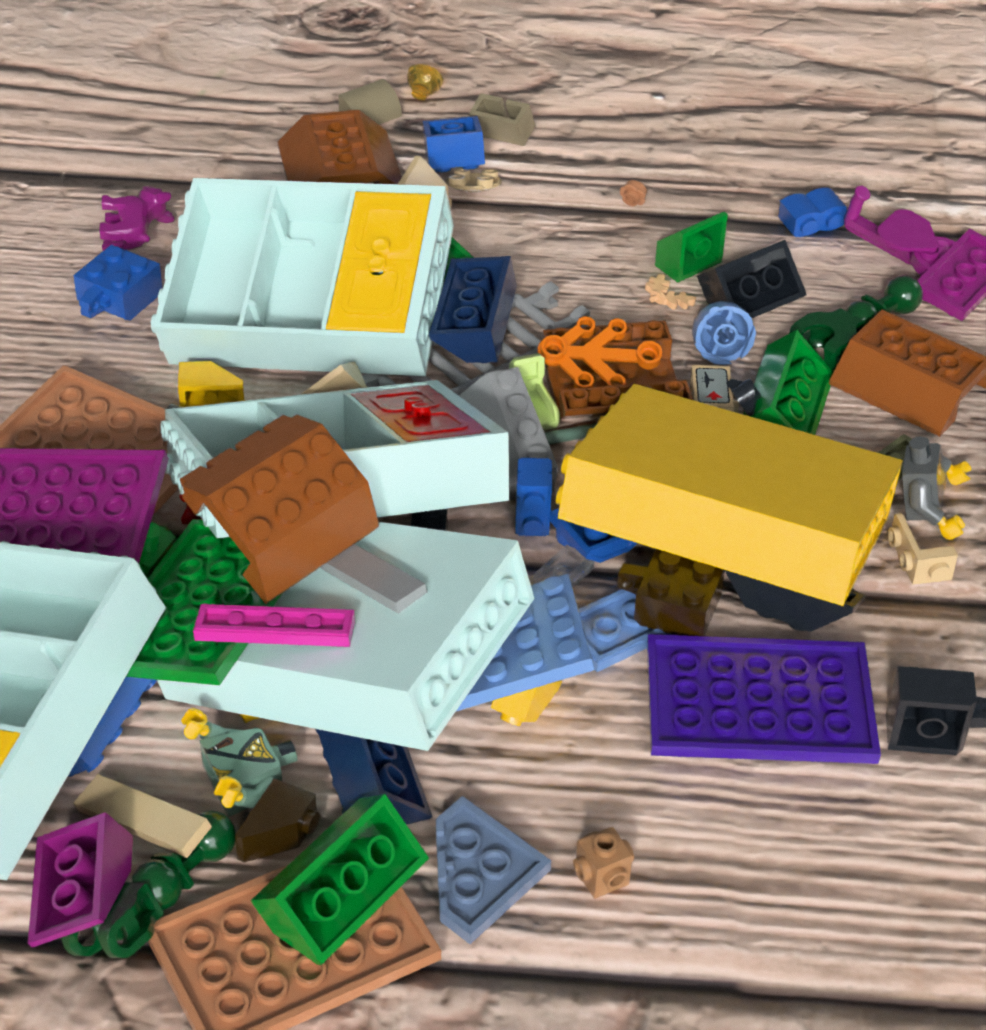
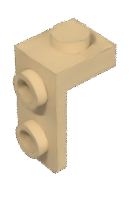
M895 514L892 527L888 529V541L892 548L895 547L899 556L900 567L902 571L907 572L912 585L952 580L958 557L954 546L920 550L903 514Z

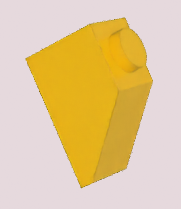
M179 362L178 394L180 406L191 407L245 401L243 380L214 362Z
M556 681L493 700L490 708L501 712L500 719L516 726H521L522 722H536L559 690L562 681Z

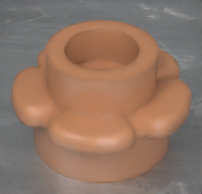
M630 180L624 187L620 188L622 200L627 205L636 206L637 204L643 205L646 200L644 198L646 197L647 189L641 182Z

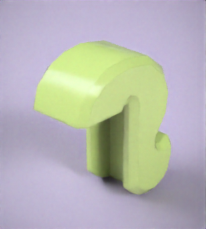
M539 353L513 358L509 364V369L519 368L543 431L557 428L560 423L559 409L543 382L545 358Z

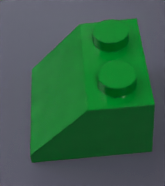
M721 212L657 241L655 266L678 283L722 263L728 214Z

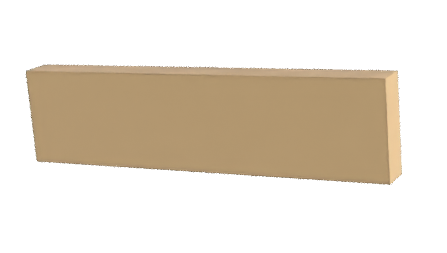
M100 774L95 776L73 803L79 812L91 817L106 812L129 833L186 858L189 857L212 827L208 820L200 815Z

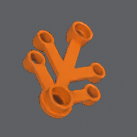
M588 316L579 318L577 324L561 337L558 335L545 337L539 343L537 353L545 358L546 365L560 366L574 380L575 388H592L594 377L591 373L582 371L572 359L583 360L606 382V386L611 385L612 382L626 385L625 377L615 373L604 361L638 363L643 369L650 370L660 364L663 353L661 346L654 341L642 342L637 350L604 348L612 340H621L625 337L627 324L619 318L612 319L606 329L584 346H571L580 337L589 338L594 334L596 324ZM588 325L591 329L584 330L580 326ZM620 327L622 331L616 332L612 328ZM555 350L558 354H551L548 351ZM650 356L653 360H647L643 357ZM587 380L589 384L582 385L579 383V381Z

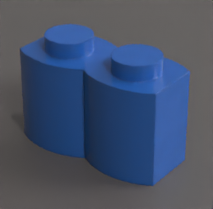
M818 188L806 195L793 194L780 200L778 217L793 236L804 237L812 235L819 230L831 231L843 226L847 206L831 188Z

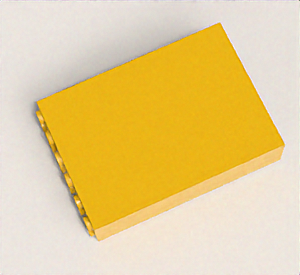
M633 384L626 393L620 395L615 405L612 404L608 413L599 418L597 425L588 430L586 437L582 441L579 440L575 449L565 455L561 466V473L565 474L564 484L559 487L556 496V504L560 505L558 519L844 606L888 520L903 460Z

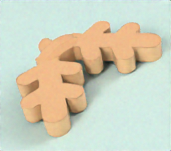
M658 274L656 278L653 276L649 277L645 290L650 293V302L667 305L673 310L677 309V305L682 309H688V306L695 305V296L686 295V292H680L679 295H675L674 291L668 292L670 281L665 280L664 274Z

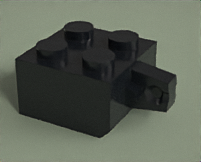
M897 666L886 712L888 750L957 755L963 751L969 728H986V698L976 696L974 672Z

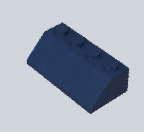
M511 256L451 259L429 337L432 341L466 363L498 362L517 288Z
M315 729L323 747V756L329 765L333 778V787L337 791L342 805V814L360 798L386 794L406 824L428 820L433 817L408 747Z

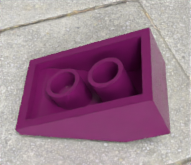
M106 812L37 837L28 932V945L32 948L104 923L131 872L133 835Z

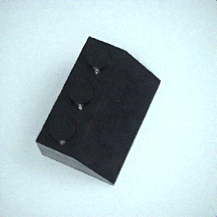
M786 240L697 275L708 304L718 301L733 302L745 309L751 319L807 295Z

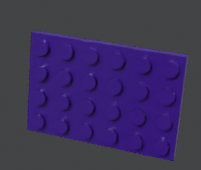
M648 634L647 667L651 756L879 764L881 752L865 642Z

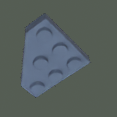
M463 796L436 818L440 922L471 944L551 871V860Z

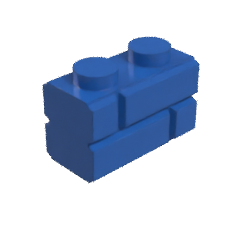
M549 458L518 459L515 534L519 536L549 535L552 496V460Z

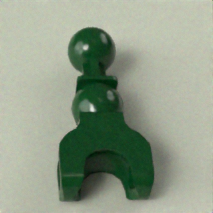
M906 275L897 276L886 285L883 298L876 300L865 294L861 297V300L852 302L845 310L839 308L833 312L809 313L796 321L791 326L789 333L798 330L812 348H824V362L829 368L835 370L850 339L881 310L889 313L893 311L898 314H908L915 311L922 302L923 290L920 283L913 277Z
M204 811L197 814L206 818L212 827L189 857L186 858L177 853H155L151 856L150 861L137 868L132 876V882L124 883L104 923L93 926L94 933L82 945L78 941L79 931L61 937L67 952L73 956H92L103 948L105 953L112 958H128L152 938L155 931L154 925L164 915L163 910L175 905L181 896L182 889H191L194 886V882L188 873L201 861L217 862L225 858L232 851L236 842V830L232 821L225 814L218 811ZM118 940H123L121 946L118 945Z

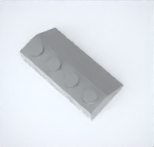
M515 367L486 373L459 396L508 432L509 500L516 499L518 459L549 458L552 460V492H554L558 466L519 368Z

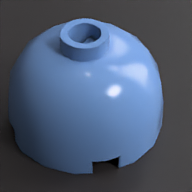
M718 301L710 303L700 310L693 322L692 335L694 345L704 359L713 364L728 365L732 364L730 361L736 360L739 357L742 359L748 354L754 345L756 330L753 320L745 309L733 302Z

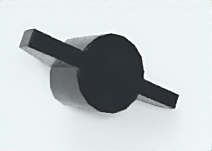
M730 379L726 384L746 414L752 416L755 413L757 400L761 398L760 392L756 389L751 379L745 382Z

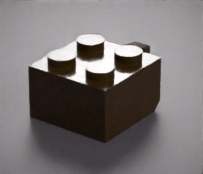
M656 549L648 567L623 563L618 573L617 587L636 595L634 619L640 626L663 630V632L673 635L705 636L722 595L725 570Z

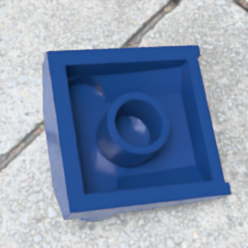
M559 508L550 511V522L556 528L557 541L563 546L575 548L586 559L601 563L629 552L637 544L633 541L558 519Z

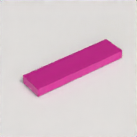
M201 604L193 634L195 641L350 647L355 625V611L346 609Z

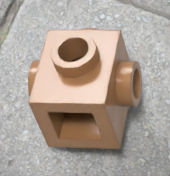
M612 826L599 832L588 833L582 839L577 840V852L573 865L578 878L585 884L593 898L596 899L629 885L634 853L629 842L626 839H621Z

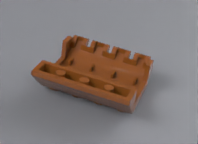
M297 414L293 417L280 416L264 426V432L258 430L235 444L236 450L229 448L206 462L207 468L199 466L180 478V483L184 490L182 498L195 515L200 513L204 506H206L249 560L250 565L242 575L265 604L290 589L379 527L369 483L323 424Z

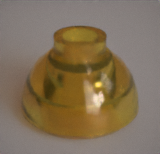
M415 64L409 67L407 82L414 98L425 100L427 96L433 95L441 88L444 79L441 73L434 67L426 64Z

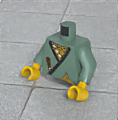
M196 708L188 709L181 719L182 724L186 725L184 735L188 739H196L198 735L201 738L199 741L202 765L214 788L213 793L218 796L228 817L247 808L253 809L274 778L282 781L281 767L298 760L291 740L271 746L262 729L240 730L224 728L207 722V716Z

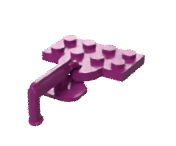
M857 186L844 219L847 230L901 261L912 265L915 271L921 275L917 281L923 290L922 300L963 321L986 297V237L970 228L956 242L946 237L935 236L927 219L906 209L894 211L878 226L860 216L864 201L870 198V191L864 186Z

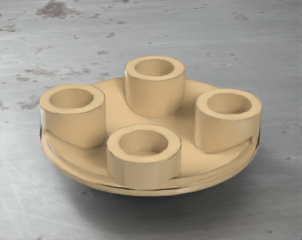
M456 168L454 169V175H450L445 180V183L454 189L465 192H482L501 185L502 180L498 177V170L484 169L481 173H471V169Z

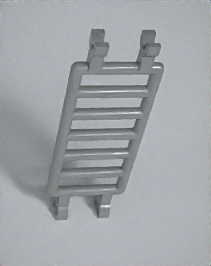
M551 281L543 285L539 292L527 298L520 294H515L511 309L514 307L520 309L545 330L573 328L579 318L590 316V311L583 305L574 309L570 316L558 322L553 321L544 314L541 309L546 308L550 310L558 306V301L551 296L559 292V287ZM509 316L506 329L532 350L519 355L502 342L499 355L508 362L497 367L493 366L490 362L471 363L483 373L473 379L468 378L432 348V346L437 345L434 341H432L429 361L458 385L450 390L459 396L486 373L509 369V364L513 358L537 354L538 345L541 341ZM384 374L362 375L367 387L396 384ZM408 376L414 382L432 381L428 376Z

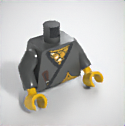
M915 437L906 446L902 470L906 520H927L934 526L938 524L940 532L945 539H954L964 533L962 528L965 527V523L958 515L949 519L944 517L945 513L942 511L946 473L949 482L953 485H958L971 480L965 474L971 471V466L966 461L952 465L951 460L943 456L941 445L930 443L926 437Z

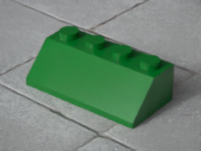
M798 330L767 345L754 382L756 389L761 394V398L757 400L755 413L750 417L815 435L831 387L829 381L833 371Z
M386 794L364 797L357 800L250 901L273 934L315 964L322 965L429 857Z

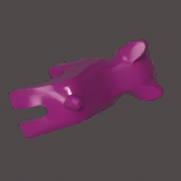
M147 185L143 186L137 196L112 198L109 195H102V210L118 212L117 214L112 212L105 213V222L100 223V239L104 240L102 250L104 251L111 244L124 250H131L142 247L145 242H149L148 228L151 221L154 219L163 223L174 221V216L166 209L171 193L163 192L162 189Z

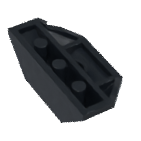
M725 570L745 607L756 611L761 617L775 618L788 623L791 628L798 631L812 632L848 616L865 601L866 597L865 594L852 588L844 606Z

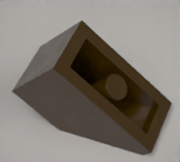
M274 778L235 834L237 860L248 862L298 848L307 834H313L319 823L320 813L317 812L316 794Z

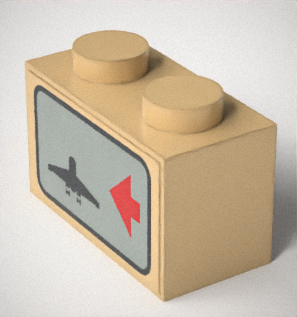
M692 365L689 389L693 400L738 413L739 402L733 399L736 397L726 384L731 379L730 366Z

